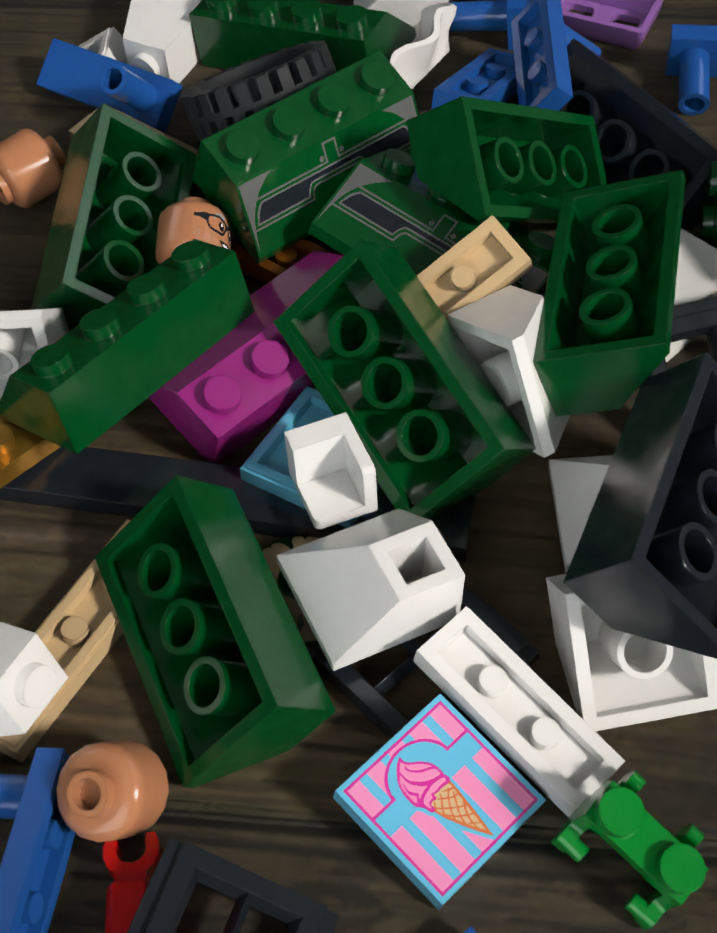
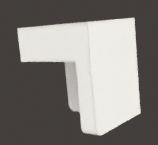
M346 412L284 432L289 474L316 529H323L378 510L376 470Z

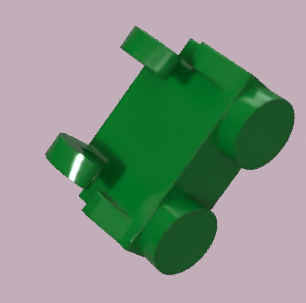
M631 770L618 783L614 780H605L594 795L586 798L552 838L551 843L562 853L566 852L578 863L590 849L579 839L586 830L590 829L595 835L598 834L654 889L646 900L636 892L624 904V908L633 915L632 919L643 930H649L668 909L682 906L689 895L702 886L709 869L706 867L701 854L693 848L703 840L704 833L693 823L684 826L675 836L668 832L645 810L643 802L636 793L644 786L646 780L636 770Z

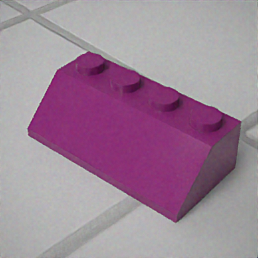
M314 250L250 295L255 312L148 397L207 462L221 464L278 421L306 386L317 390L273 321L343 257L342 255Z

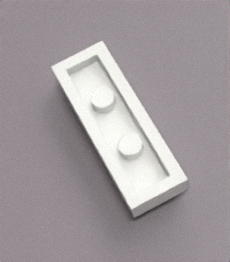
M467 606L416 651L413 661L568 818L571 817L586 798L594 795L603 782L608 780L625 762L606 741Z

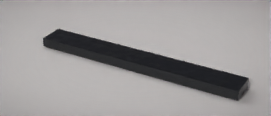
M60 447L0 489V499L135 517L178 475L233 489L255 534L284 538L291 536L323 538L346 529V527L340 524L316 529L306 509L243 481L240 474L241 466L86 447L78 454ZM381 487L377 491L378 510L360 516L354 525L396 510ZM470 496L430 518L457 561L466 562L475 511V496Z

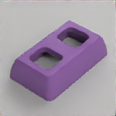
M561 0L565 25L585 38L630 49H637L641 45L663 3V0ZM569 10H578L592 14V17L569 12ZM616 20L625 21V22L637 24L638 27L628 26V25L616 23V22H613V21H616Z

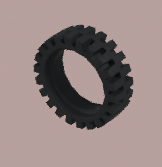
M323 40L310 41L306 44H297L291 48L279 49L272 54L267 53L259 56L257 59L240 63L241 65L222 70V73L211 75L205 78V80L195 83L192 87L184 90L180 96L197 140L201 143V140L336 73V68L326 42Z

